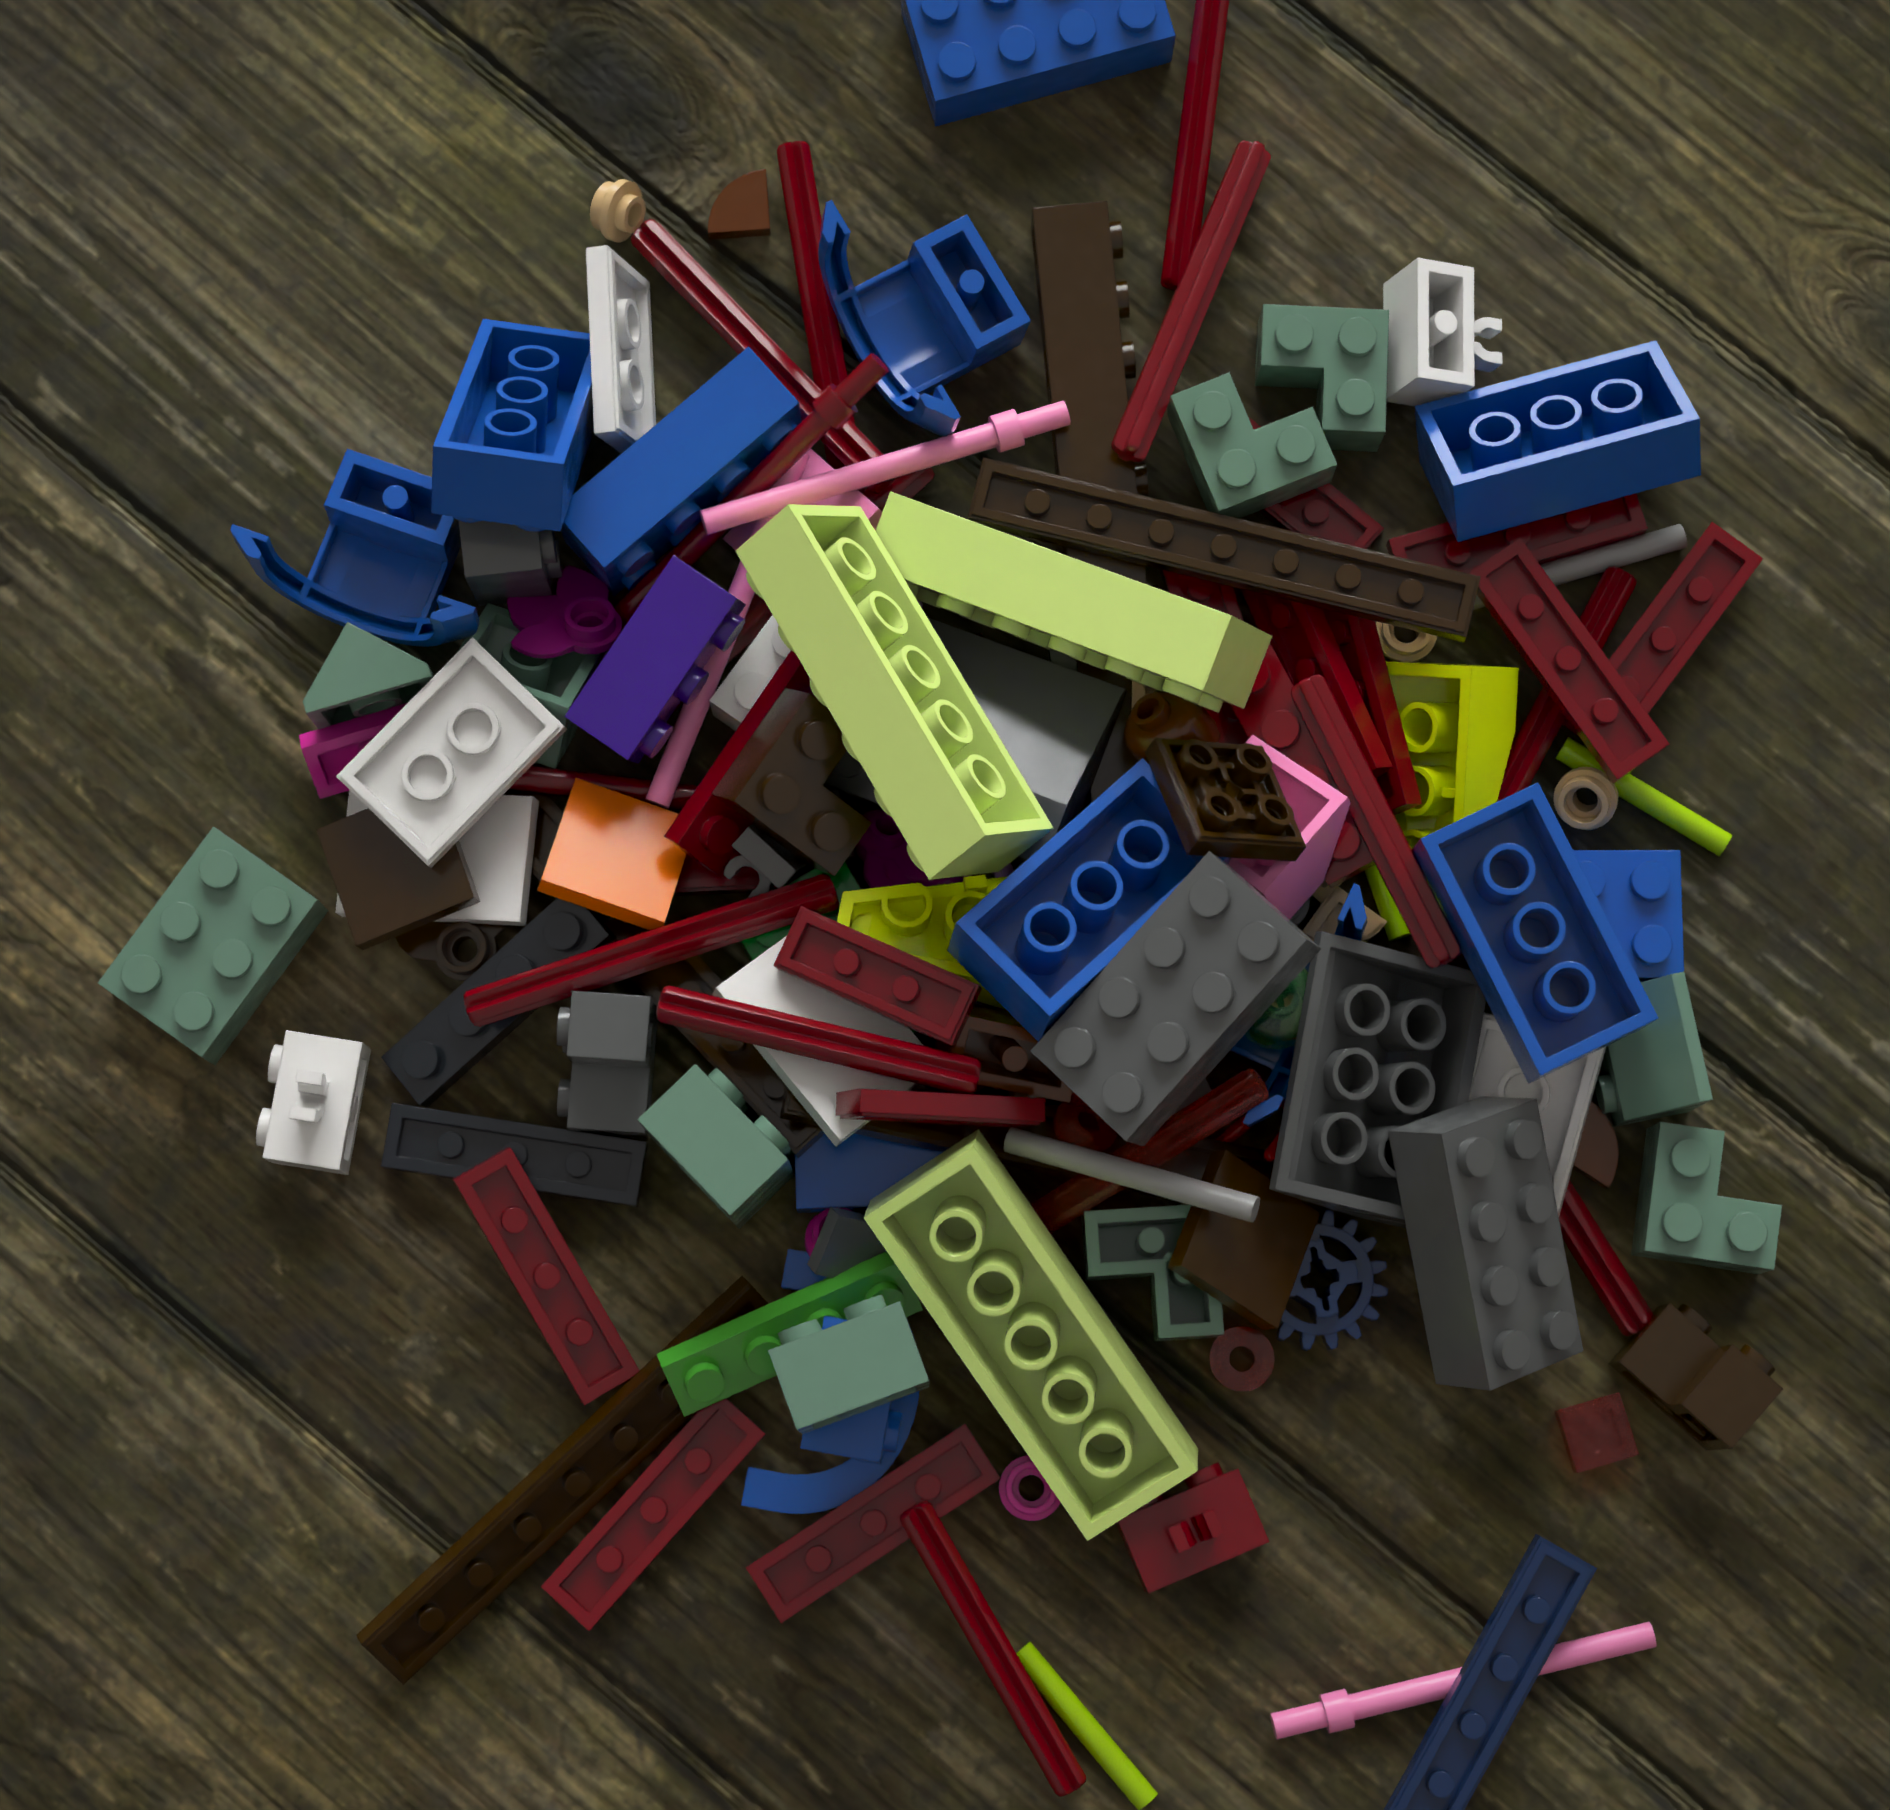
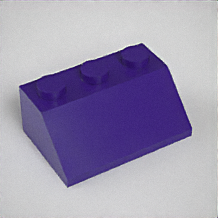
M673 555L564 717L629 761L639 763L644 755L653 758L661 750L673 730V726L668 724L667 721L678 704L682 701L689 705L705 685L709 673L703 668L716 648L723 652L726 651L741 632L745 619L739 615L746 604Z

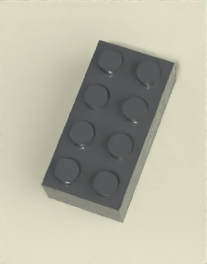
M1209 851L1032 1048L1031 1052L1125 1141L1145 1146L1321 948L1231 866Z
M1480 1097L1389 1130L1390 1146L1436 1384L1491 1391L1583 1352L1537 1099Z

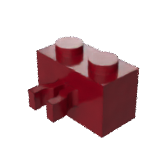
M1219 1462L1199 1469L1196 1473L1184 1479L1187 1489L1163 1498L1161 1494L1116 1523L1146 1593L1154 1592L1269 1542L1238 1468L1223 1473Z

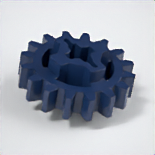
M1326 1210L1323 1212L1319 1224L1315 1226L1289 1299L1295 1300L1309 1310L1313 1323L1304 1322L1294 1317L1285 1309L1276 1335V1339L1280 1342L1288 1338L1293 1332L1300 1334L1299 1343L1301 1350H1310L1315 1336H1321L1327 1350H1332L1338 1346L1337 1332L1341 1330L1353 1341L1362 1336L1360 1328L1356 1323L1359 1317L1371 1322L1378 1319L1379 1314L1369 1305V1301L1371 1298L1387 1296L1388 1289L1374 1283L1373 1275L1385 1270L1387 1264L1386 1261L1370 1262L1367 1253L1373 1249L1377 1241L1374 1237H1371L1359 1243L1353 1237L1358 1225L1356 1220L1351 1219L1339 1229L1334 1227L1333 1211ZM1321 1238L1329 1239L1342 1246L1351 1255L1353 1260L1341 1262L1327 1253ZM1311 1261L1316 1263L1320 1273L1330 1272L1333 1279L1332 1284L1323 1288L1324 1298L1322 1300L1317 1297L1314 1288L1304 1289L1301 1284V1278L1310 1273ZM1359 1284L1355 1302L1349 1311L1339 1318L1337 1300L1345 1287Z

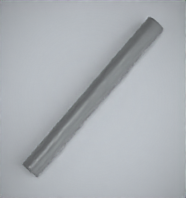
M1676 524L1540 565L1554 585L1557 586L1605 572L1609 566L1619 568L1687 548V537L1683 526ZM1476 595L1473 610L1485 607L1478 595Z
M1014 1127L1008 1130L1005 1137L1004 1152L1248 1222H1254L1259 1210L1260 1197Z

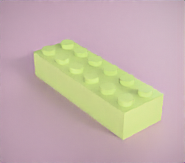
M891 491L875 530L917 600L959 614V616L987 627L997 628L1046 649H1053L1102 670H1109L1150 688L1165 691L1217 713L1220 712L1223 701L1243 709L1245 708L1272 638L1271 635L1232 615Z
M788 504L735 551L747 570L746 578L750 587L759 597L764 599L776 619L781 640L791 651L796 653L809 675L813 694L829 709L842 731V742L846 750L854 759L860 762L875 787L874 795L877 803L884 812L893 818L905 838L910 859L921 871L925 872L929 880L999 872L1054 829L861 506Z
M979 1129L870 1200L864 1215L865 1221L1087 1541L1198 1471V1447Z

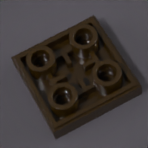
M1155 738L1145 751L1147 760L1187 855L1205 856L1210 851L1217 857L1296 861L1305 850L1306 845L1295 822L1293 810L1285 799L1272 769L1271 759L1263 746L1249 743L1205 742L1196 739Z
M369 808L316 829L355 945L362 950L480 902L459 840L430 868Z
M1214 1151L1210 1155L1201 1180L1260 1197L1257 1216L1254 1222H1248L1191 1205L1168 1268L1263 1330L1278 1329L1320 1213L1298 1198L1269 1190L1271 1181L1269 1178L1229 1151Z

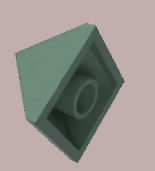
M347 622L303 699L306 714L315 726L321 729L408 703L435 675L426 662Z

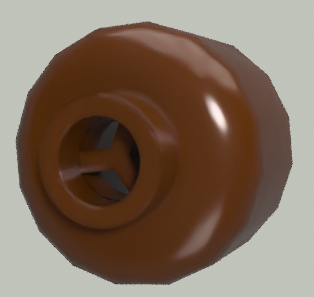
M1159 690L1146 694L1136 702L1126 720L1123 735L1126 746L1138 761L1143 758L1148 764L1145 751L1155 738L1196 739L1218 743L1220 739V733L1215 720L1203 707Z

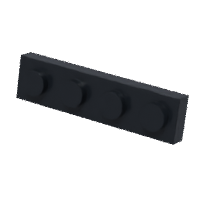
M556 898L381 1058L420 1106L429 1107L538 1009L520 1013L481 1027L474 1026L464 1006V993L467 990L610 944L617 937L595 911Z
M392 1103L381 1163V1167L384 1169L454 1179L505 1148L511 1147L536 1192L638 1208L648 1149L647 1142Z

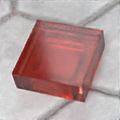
M1620 1392L1554 1411L1573 1473L1583 1472L1639 1455Z

